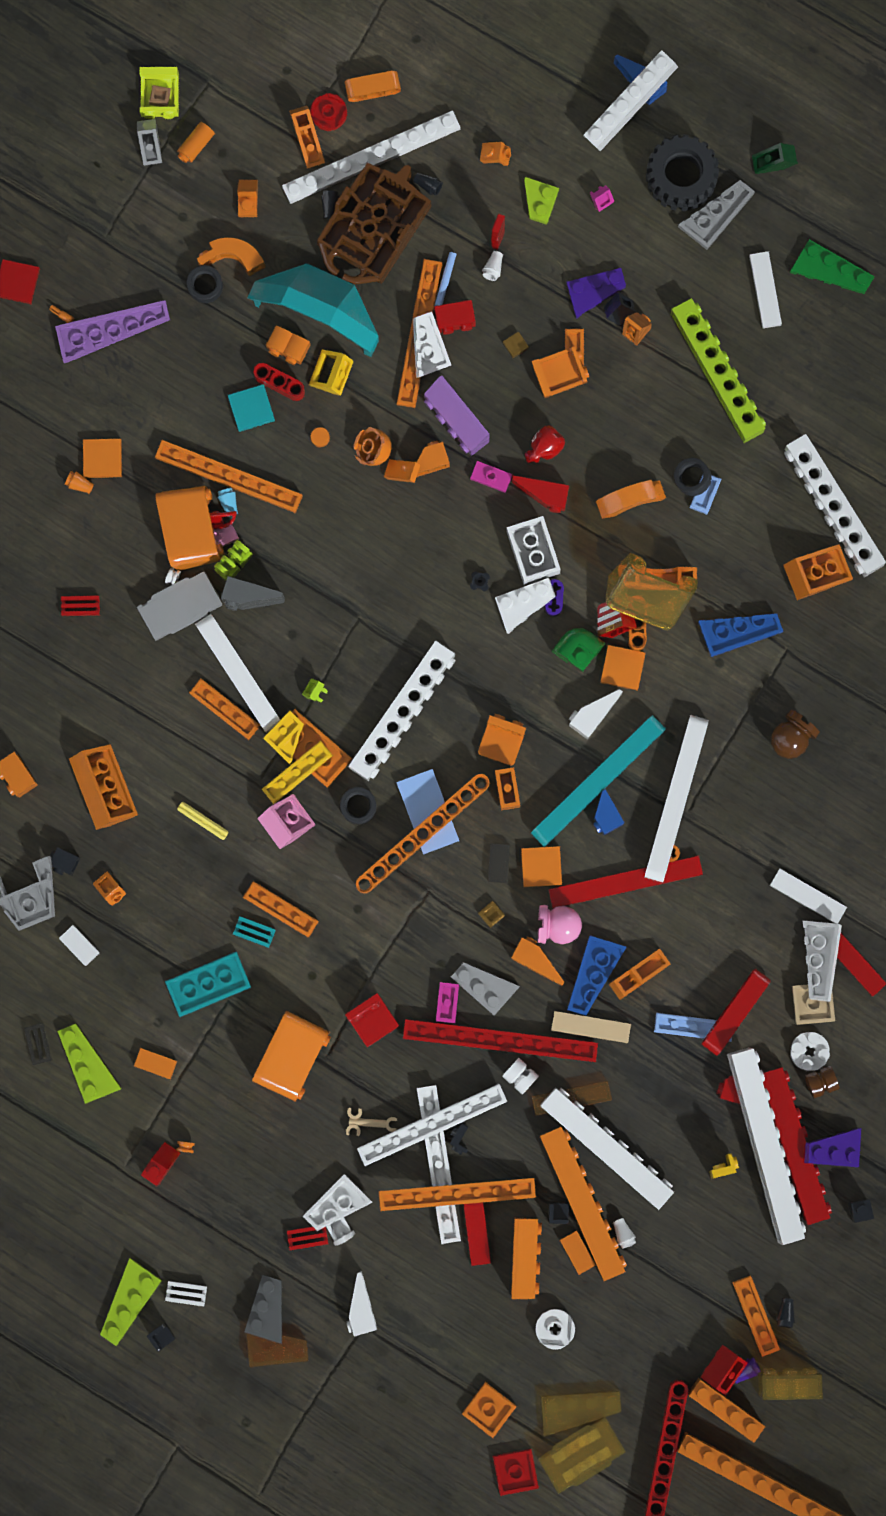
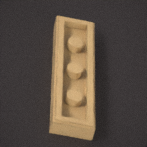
M554 1011L551 1031L628 1043L631 1024Z

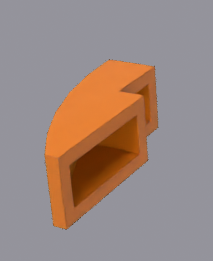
M658 949L609 985L619 1000H621L671 964L661 949Z

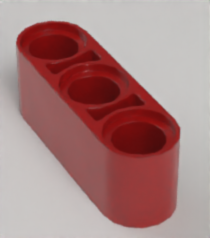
M259 363L254 367L255 379L260 384H264V386L291 400L300 401L303 399L305 390L302 382L265 363ZM266 370L268 373L265 377H259V371ZM279 378L284 380V383L280 386L274 384ZM294 387L301 389L298 394L291 393V390Z

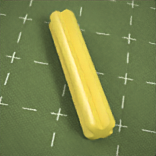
M181 802L177 810L220 839L224 840L229 832L185 802Z

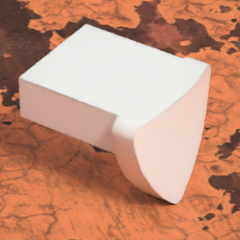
M344 1217L326 1226L334 1239L333 1243L335 1246L348 1241L355 1235L354 1230L351 1231Z

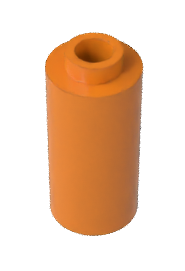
M200 122L177 150L179 153L178 158L184 163H192L214 136V131L205 123Z

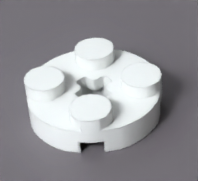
M805 1032L793 1040L790 1056L797 1067L806 1071H815L826 1064L830 1056L829 1045L821 1035L815 1032ZM807 1046L815 1049L813 1057L805 1055Z
M548 1310L542 1313L537 1320L536 1335L547 1348L561 1349L568 1345L574 1337V1322L570 1315L563 1310ZM555 1323L561 1328L557 1335H554L553 1331L550 1330V1327H553Z

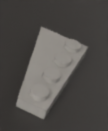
M739 180L721 193L719 197L710 201L687 220L681 222L678 228L708 250L754 195L755 191Z

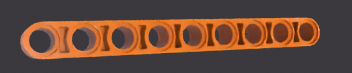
M484 774L474 776L356 880L357 890L363 894L371 892L482 795L489 787L488 777ZM482 778L485 780L486 786L478 788L475 785V781ZM463 791L471 793L472 798L469 801L462 800L461 793ZM448 804H455L457 811L453 814L448 813L446 810ZM433 817H441L443 823L440 826H434L432 824ZM418 830H427V838L420 839L417 836ZM407 841L414 845L413 850L410 852H406L402 847ZM391 854H396L399 857L397 864L389 863L388 857ZM376 867H382L385 870L382 877L374 875L373 871ZM363 879L370 882V887L367 890H362L359 887V882Z

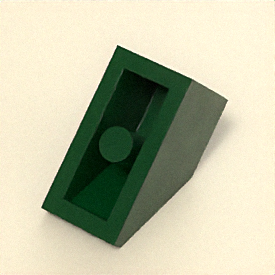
M779 143L752 155L755 174L784 170L798 164L795 146Z

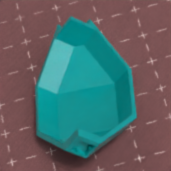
M304 264L255 281L247 297L253 300L258 308L261 302L283 305L324 323L363 348L364 354L372 357L379 342L377 331L356 286L309 264Z

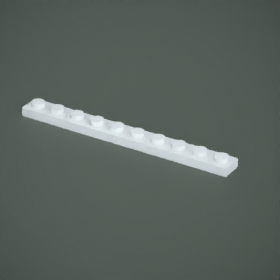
M450 111L282 185V188L289 203L292 204L360 174L367 163L374 166L383 164L460 130V125L454 112Z

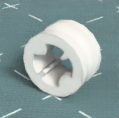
M171 567L165 583H171L172 585L177 583L181 571H174V568Z

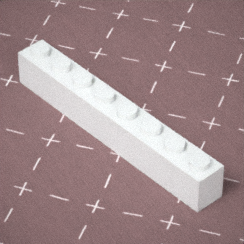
M554 1088L540 1106L659 1210L674 1193L671 1190L673 1185L665 1178L661 1181L656 1176L658 1172L650 1165L646 1168L641 1163L643 1159L635 1152L633 1155L627 1151L628 1146L623 1141L619 1140L617 1142L612 1138L614 1134L607 1127L602 1129L597 1125L599 1120L591 1113L587 1116L583 1112L584 1107L577 1101L572 1103L568 1099L570 1095L565 1090Z

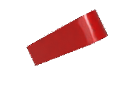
M755 968L703 1039L701 1045L718 1056L771 980Z

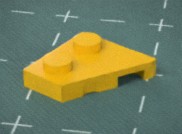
M289 711L263 739L290 764L304 724Z

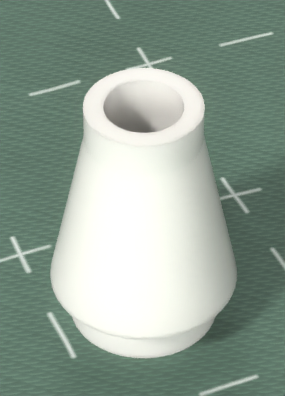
M498 251L492 252L491 257L482 270L484 278L496 281L500 277L502 253Z
M624 1218L613 1222L617 1242L622 1249L636 1244V1236L628 1227Z

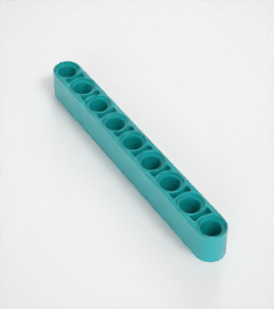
M652 715L553 810L531 834L545 847L651 745L666 728Z

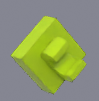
M311 679L302 695L307 699L322 702L323 700L318 695L321 691L324 693L328 691L323 688V683Z

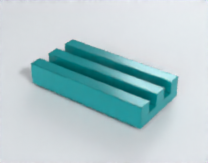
M239 916L233 935L269 948L276 930ZM242 922H245L247 924L271 932L270 936L258 932L256 930L250 929L248 927L242 926L241 924ZM239 929L266 938L268 941L266 943L239 933Z

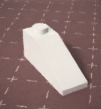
M619 689L581 708L579 712L575 710L569 718L571 721L569 726L588 740L623 691Z
M362 1271L357 1273L349 1313L350 1321H346L349 1333L353 1332L354 1336L377 1330Z

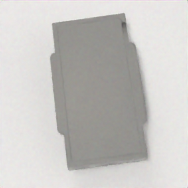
M202 572L190 579L184 578L152 595L151 600L143 605H139L137 609L154 640L157 641L206 617L209 612L221 607L222 603L205 572Z

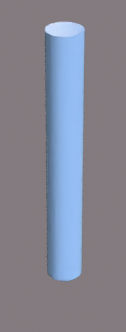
M449 252L434 306L443 304L456 253Z

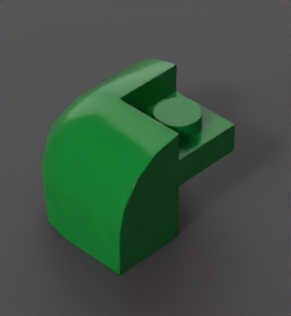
M574 628L562 636L553 648L552 653L584 672L592 659L603 648L605 642L584 628Z

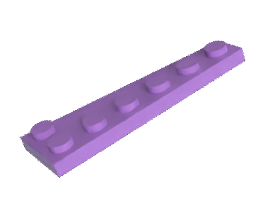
M164 300L55 326L63 362L68 363L170 320L166 301Z

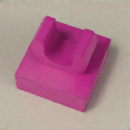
M606 185L604 187L599 186V190L595 193L590 192L594 206L599 212L614 202L611 191Z

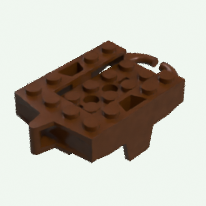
M367 163L351 188L348 186L345 188L336 202L334 214L317 240L325 266L333 275L337 276L340 271L333 264L334 257L339 256L360 269V274L357 276H349L345 273L342 278L343 280L352 284L383 283L431 209V201L409 183L411 179V167L409 165H405L397 174ZM351 201H353L356 205L353 212H345ZM378 211L384 213L382 217H376L374 214ZM366 227L374 228V231L371 233H367L364 230ZM398 233L400 234V236L395 244L393 239L395 235ZM363 239L366 240L363 245L360 244Z

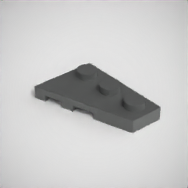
M262 1275L245 1333L282 1344V1281Z

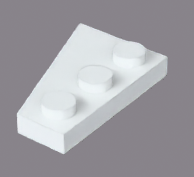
M429 312L413 318L416 378L451 366L433 313Z
M549 578L495 597L508 634L535 611H538L556 597Z
M344 1174L303 1217L318 1231L371 1204L372 1201Z

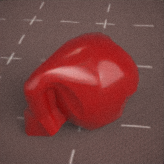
M550 425L544 426L532 438L531 446L533 450L525 453L526 461L528 463L532 461L538 463L540 457L547 460L554 458L564 448L565 439L554 427Z

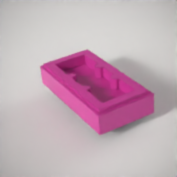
M477 461L470 480L506 493L512 474Z

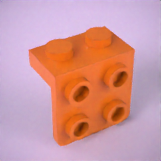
M490 715L478 750L479 755L510 766L514 765L526 732V727H523V723L515 720L512 723L505 721V717L501 715Z

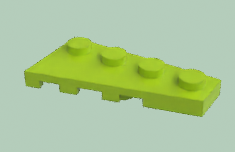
M77 1024L58 1031L85 1104L122 1089Z
M129 1258L100 1334L115 1346L118 1345L162 1281L131 1258Z

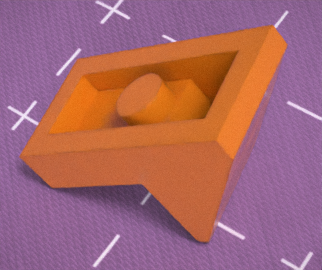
M239 180L237 190L238 217H257L258 180Z

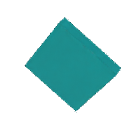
M264 384L228 395L239 432L275 421Z

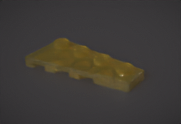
M620 1391L541 1396L544 1437L621 1412Z

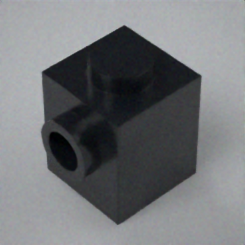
M58 847L56 851L53 850L50 854L52 871L63 875L64 872L71 876L73 875L80 861L79 857Z

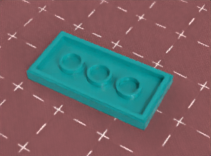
M237 952L165 981L179 1017L251 988Z

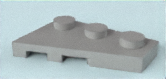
M464 962L451 976L454 981L493 1015L501 1009L520 987Z

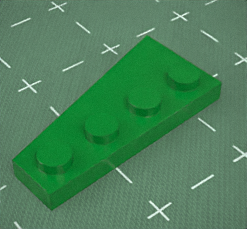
M810 239L790 273L795 275L800 274L809 279H817L830 285H838L841 288L865 294L875 277Z

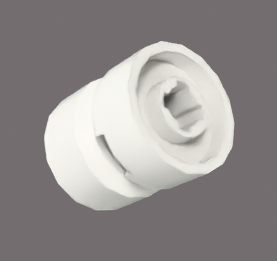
M518 1058L502 1077L509 1083H514V1088L523 1094L539 1076L532 1069L527 1070V1065Z

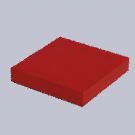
M3 259L0 268V298L32 304L40 268Z
M531 1448L493 1455L500 1496L539 1489Z

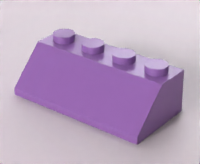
M440 376L425 392L424 403L430 410L434 409L437 413L436 418L442 425L446 424L449 428L447 431L453 439L457 438L461 443L459 446L463 452L469 453L472 456L489 443V433L444 377Z

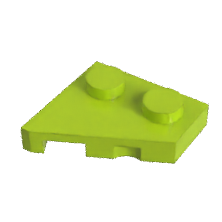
M525 177L524 184L529 219L547 225L559 188Z

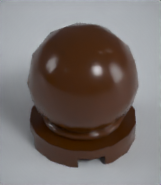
M791 709L785 715L787 722H782L776 726L771 736V745L774 751L782 758L787 759L797 758L803 754L809 746V738L816 739L820 733L811 722L807 725L801 720L803 716Z

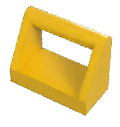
M322 349L309 385L341 396L353 360L343 353ZM330 357L336 360L327 384L320 383L318 380L326 358Z

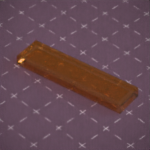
M608 1081L565 1090L570 1095L568 1099L572 1103L577 1101L582 1106L612 1100ZM550 1093L532 1096L536 1116L548 1113L540 1104Z

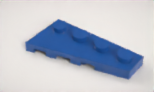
M777 614L698 621L710 657L783 633Z
M589 936L567 1010L587 1015L625 951L626 946Z

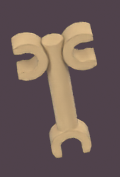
M351 1108L347 1110V1114L350 1117L349 1126L346 1129L347 1135H350L351 1128H355L357 1136H360L361 1130L359 1126L387 1128L390 1132L396 1131V1128L389 1126L390 1121H397L395 1117L387 1120L360 1118L362 1109L359 1108L358 1115L356 1116L351 1114Z

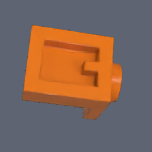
M108 871L93 883L111 906L119 902L126 895V892Z

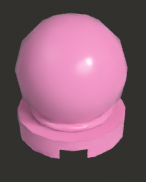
M548 905L539 906L538 920H542V928L538 929V943L546 944V939L550 938L554 943L566 944L578 938L582 929V921L574 909L559 906L550 911Z

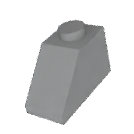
M156 119L137 121V133L143 165L162 163Z

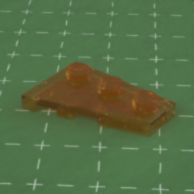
M247 1333L250 1368L309 1361L307 1341L282 1336V1344Z

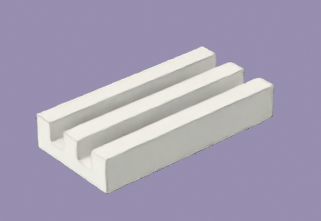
M168 1281L165 1301L205 1306L207 1286ZM172 1286L198 1289L203 1291L202 1294L172 1290ZM171 1294L198 1297L201 1298V1301L174 1298L170 1296Z

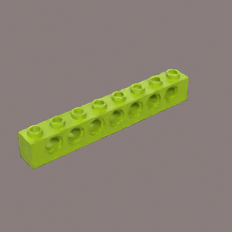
M691 298L671 310V315L743 443H746L764 433L766 423L763 417L758 416L756 413L757 407L754 401L748 399L745 385L739 383L737 371L734 367H730L728 355L725 351H721L718 346L720 342L717 336L712 335L709 330L711 326L706 318L703 319L700 314L702 311L697 302L694 303ZM694 318L697 323L690 325L687 319ZM703 334L706 340L699 341L696 336ZM711 350L715 353V356L708 357L705 352ZM720 366L724 369V373L719 374L714 368ZM731 383L734 388L732 390L725 389L724 384ZM740 399L743 405L736 406L733 400ZM749 415L752 421L749 423L744 422L742 416Z

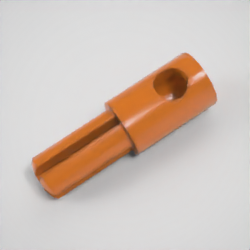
M54 305L50 306L49 310L66 323L74 321V317L65 311L60 310Z

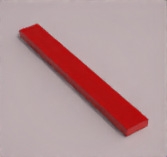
M699 856L669 862L663 882L646 878L647 868L548 889L552 909L701 876L703 872Z

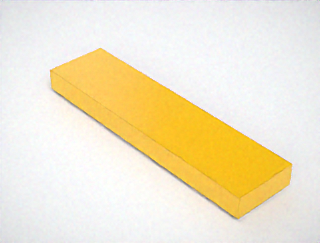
M319 741L262 788L263 792L275 804L333 756L322 741Z

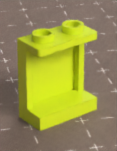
M140 67L141 117L146 119H154L155 117L172 119L179 117L178 68ZM152 85L171 88L168 107L149 105Z

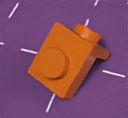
M503 142L482 143L480 156L482 163H501L504 166H508L511 157L510 147Z

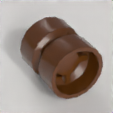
M831 1066L820 1069L819 1074L812 1072L805 1075V1080L813 1099L824 1095V1091L831 1093L840 1089Z

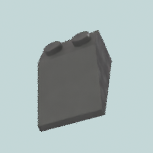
M229 576L221 596L226 608L233 611L285 602L282 592Z

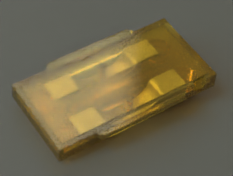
M606 1417L591 1426L586 1425L552 1447V1450L537 1459L559 1494L572 1485L578 1486L612 1464L611 1461L624 1454L625 1450Z

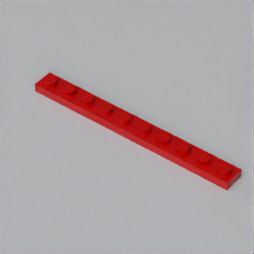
M406 1019L403 1039L588 1062H596L598 1043Z

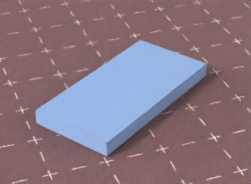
M433 769L397 782L414 829L445 803ZM439 816L432 818L434 826H440L443 823L442 818ZM449 822L421 847L423 855L459 841L453 822ZM420 829L417 832V836L420 839H425L428 836V832L425 829Z

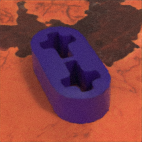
M556 579L551 580L552 587L553 584H557L560 590H557L556 597L552 600H556V606L559 609L552 612V609L548 608V606H552V600L545 604L547 614L553 617L558 616L563 607L564 587L562 582Z

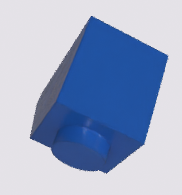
M606 789L601 793L594 818L595 823H593L598 833L602 832L603 836L624 825V821Z

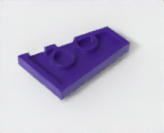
M621 268L566 283L576 319L588 310L596 307L602 301L609 299L626 288Z
M855 1128L848 1132L838 1133L831 1137L806 1143L804 1163L859 1167L861 1128Z

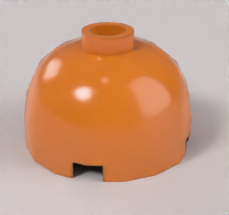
M372 427L360 431L354 443V449L357 453L355 457L361 464L368 466H377L384 463L391 453L390 438L384 431Z

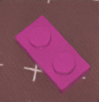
M440 982L436 1021L455 1023L459 984Z

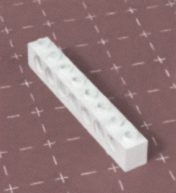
M805 434L786 445L784 449L786 451L784 452L785 457L789 462H793L796 467L794 468L795 473L799 478H803L806 483L804 484L805 489L809 494L812 493L816 499L814 500L816 507L819 510L822 509L826 515L824 516L826 523L829 526L832 525L836 531L834 532L836 539L839 542L842 541L846 547L844 551L849 558L854 560L856 571L866 577L883 567L886 561L808 436ZM806 455L808 462H801L799 456ZM809 471H816L818 478H811ZM819 487H826L828 494H821ZM829 503H836L838 510H831ZM839 519H846L848 526H841ZM849 535H856L858 542L852 543L849 540ZM859 551H866L868 558L862 559L859 556Z
M434 642L349 765V769L367 781L370 778L374 779L379 772L378 766L381 762L385 763L390 756L389 750L392 746L396 747L401 740L399 736L403 731L407 732L410 728L412 717L419 715L423 709L421 706L423 701L430 699L434 693L432 688L435 684L439 685L445 677L443 673L446 668L450 669L456 660L453 659L455 653L439 642ZM433 661H439L442 664L437 670L432 669L430 665ZM423 676L431 679L428 685L420 683V679ZM410 693H419V699L417 701L410 700ZM400 708H407L409 710L408 715L405 717L398 714ZM390 723L398 725L396 732H389L387 730ZM385 739L387 741L386 747H377V741ZM370 754L376 756V761L373 764H368L365 761L366 757Z

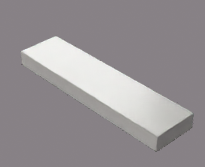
M769 251L750 254L762 329L781 326L782 322Z
M781 869L778 870L770 884L774 889L835 924H838L847 908Z

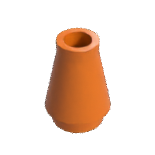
M70 471L65 482L69 489L88 494L91 493L94 486L93 483L77 471Z

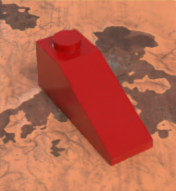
M513 475L512 483L545 508H548L549 511L554 513L565 511L569 485Z

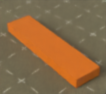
M201 678L189 692L190 695L247 740H250L261 726Z
M254 881L243 897L308 938L319 922Z
M751 1275L732 1282L761 1357L779 1351V1345Z

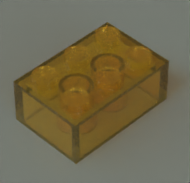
M765 1368L763 1372L758 1373L759 1397L762 1400L823 1399L822 1374L814 1368H803V1371H797L795 1368H783V1372H777L774 1368Z

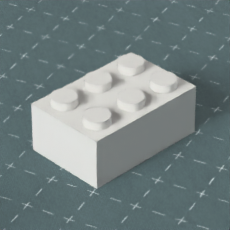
M543 516L507 527L506 532L524 585L560 574L561 569Z

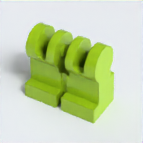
M236 540L233 547L227 550L229 552L227 554L228 557L223 555L220 562H217L214 566L215 572L225 580H227L228 576L234 578L240 571L236 563L243 568L253 556L252 552L239 540Z

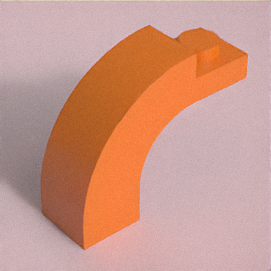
M220 238L209 242L212 250L203 251L197 258L199 266H210L224 258L235 259L243 265L249 276L265 268V263L258 251L249 243L236 238Z
M648 480L614 491L600 498L596 503L603 519L615 517L628 509L642 504L662 501L666 496L660 480L653 482Z

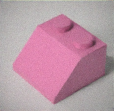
M294 794L272 805L257 818L279 849L292 843L316 825Z

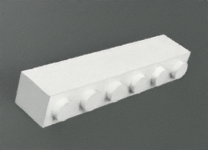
M661 50L588 129L584 136L601 151L678 68L676 63Z

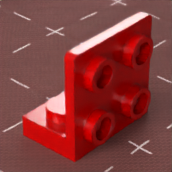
M378 993L345 1014L366 1047L371 1046L399 1027Z

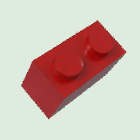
M472 300L434 306L437 327L440 333L451 334L454 330L469 331L473 329L472 327H476Z
M722 1345L700 1378L726 1395L748 1362Z

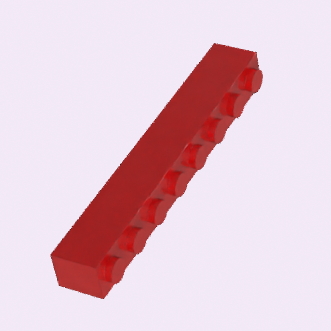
M783 1067L764 1072L765 1081H763V1085L769 1092V1107L773 1109L775 1114L773 1122L780 1133L779 1141L785 1151V1160L790 1170V1176L806 1225H811L830 1219L829 1214L832 1213L829 1202H825L823 1196L826 1194L823 1183L819 1184L817 1176L820 1175L818 1166L817 1164L804 1163L805 1138H808L805 1126L801 1127L799 1119H802L800 1109L795 1108L793 1102L796 1100L793 1089H789L787 1083L790 1081L787 1070H783Z

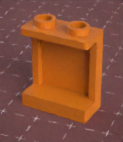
M572 346L569 349L532 361V366L544 398L587 383L589 373L586 366L582 367L580 360L583 357L580 349Z

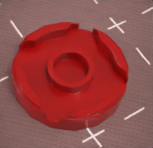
M326 93L316 97L312 102L310 114L314 125L319 129L333 131L340 128L346 121L347 107L341 97L336 94Z

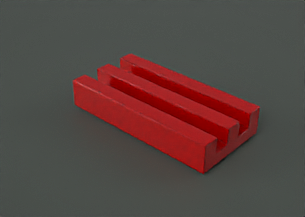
M61 596V616H100V596ZM66 601H96V603L66 604ZM66 608H96V611H66Z
M314 1227L288 1230L289 1250L329 1244L326 1227L322 1228L323 1233L292 1238V1234L314 1231L316 1229ZM320 1237L324 1238V1241L293 1246V1242Z

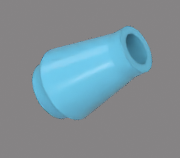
M228 488L219 491L217 498L225 512L236 511L238 514L236 494L233 492V489Z

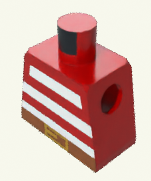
M617 590L607 591V602L598 606V636L613 638L637 628L630 601L619 598Z

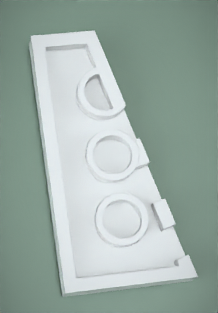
M803 921V927L805 928L804 941L807 950L806 963L808 964L809 999L830 1002L842 925Z

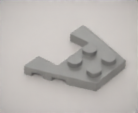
M50 856L32 862L39 882L7 895L0 877V905L19 931L55 917Z

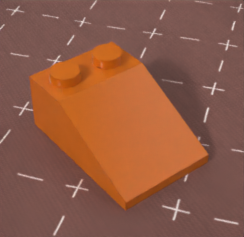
M840 544L795 558L783 565L797 600L853 580Z

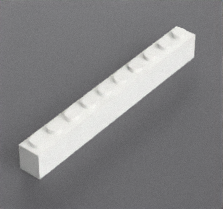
M753 1048L728 1053L729 1064L777 1241L785 1245L805 1239V1225L799 1218L801 1210L799 1204L794 1199L796 1194L795 1188L792 1183L790 1184L788 1177L790 1176V1170L788 1165H785L783 1159L785 1151L783 1146L779 1144L778 1138H780V1133L773 1122L775 1114L773 1109L769 1107V1092L763 1085L765 1077L763 1071L759 1070V1055Z

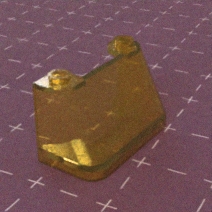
M630 553L608 576L606 603L615 611L663 630H670L677 623L694 595L698 580L690 576H683L677 585L647 573L645 561L641 557Z

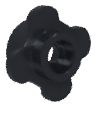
M477 571L471 574L473 579L470 588L472 590L481 589L483 592L487 591L490 575L488 573H478Z

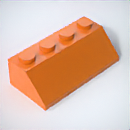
M111 744L84 750L69 758L96 830L115 825L138 815Z
M514 1217L511 1299H535V1294H539V1282H536V1274H540V1263L536 1261L537 1255L541 1254V1243H537V1236L541 1235L542 1223H538V1218Z

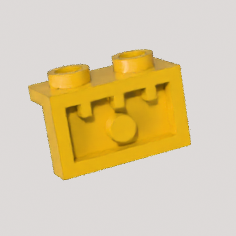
M732 1153L725 1155L727 1167L725 1163L713 1166V1170L709 1171L711 1179L737 1173L736 1169L739 1166L736 1156L733 1157Z

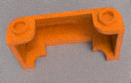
M206 486L156 493V503L170 565L179 571L218 562L224 554L222 544H218L214 537L208 504L212 500V493Z
M286 1011L252 1081L295 1102L297 1099L301 1100L306 1090L303 1088L304 1082L320 1049L323 1046L327 1047L331 1036H329L330 1031Z

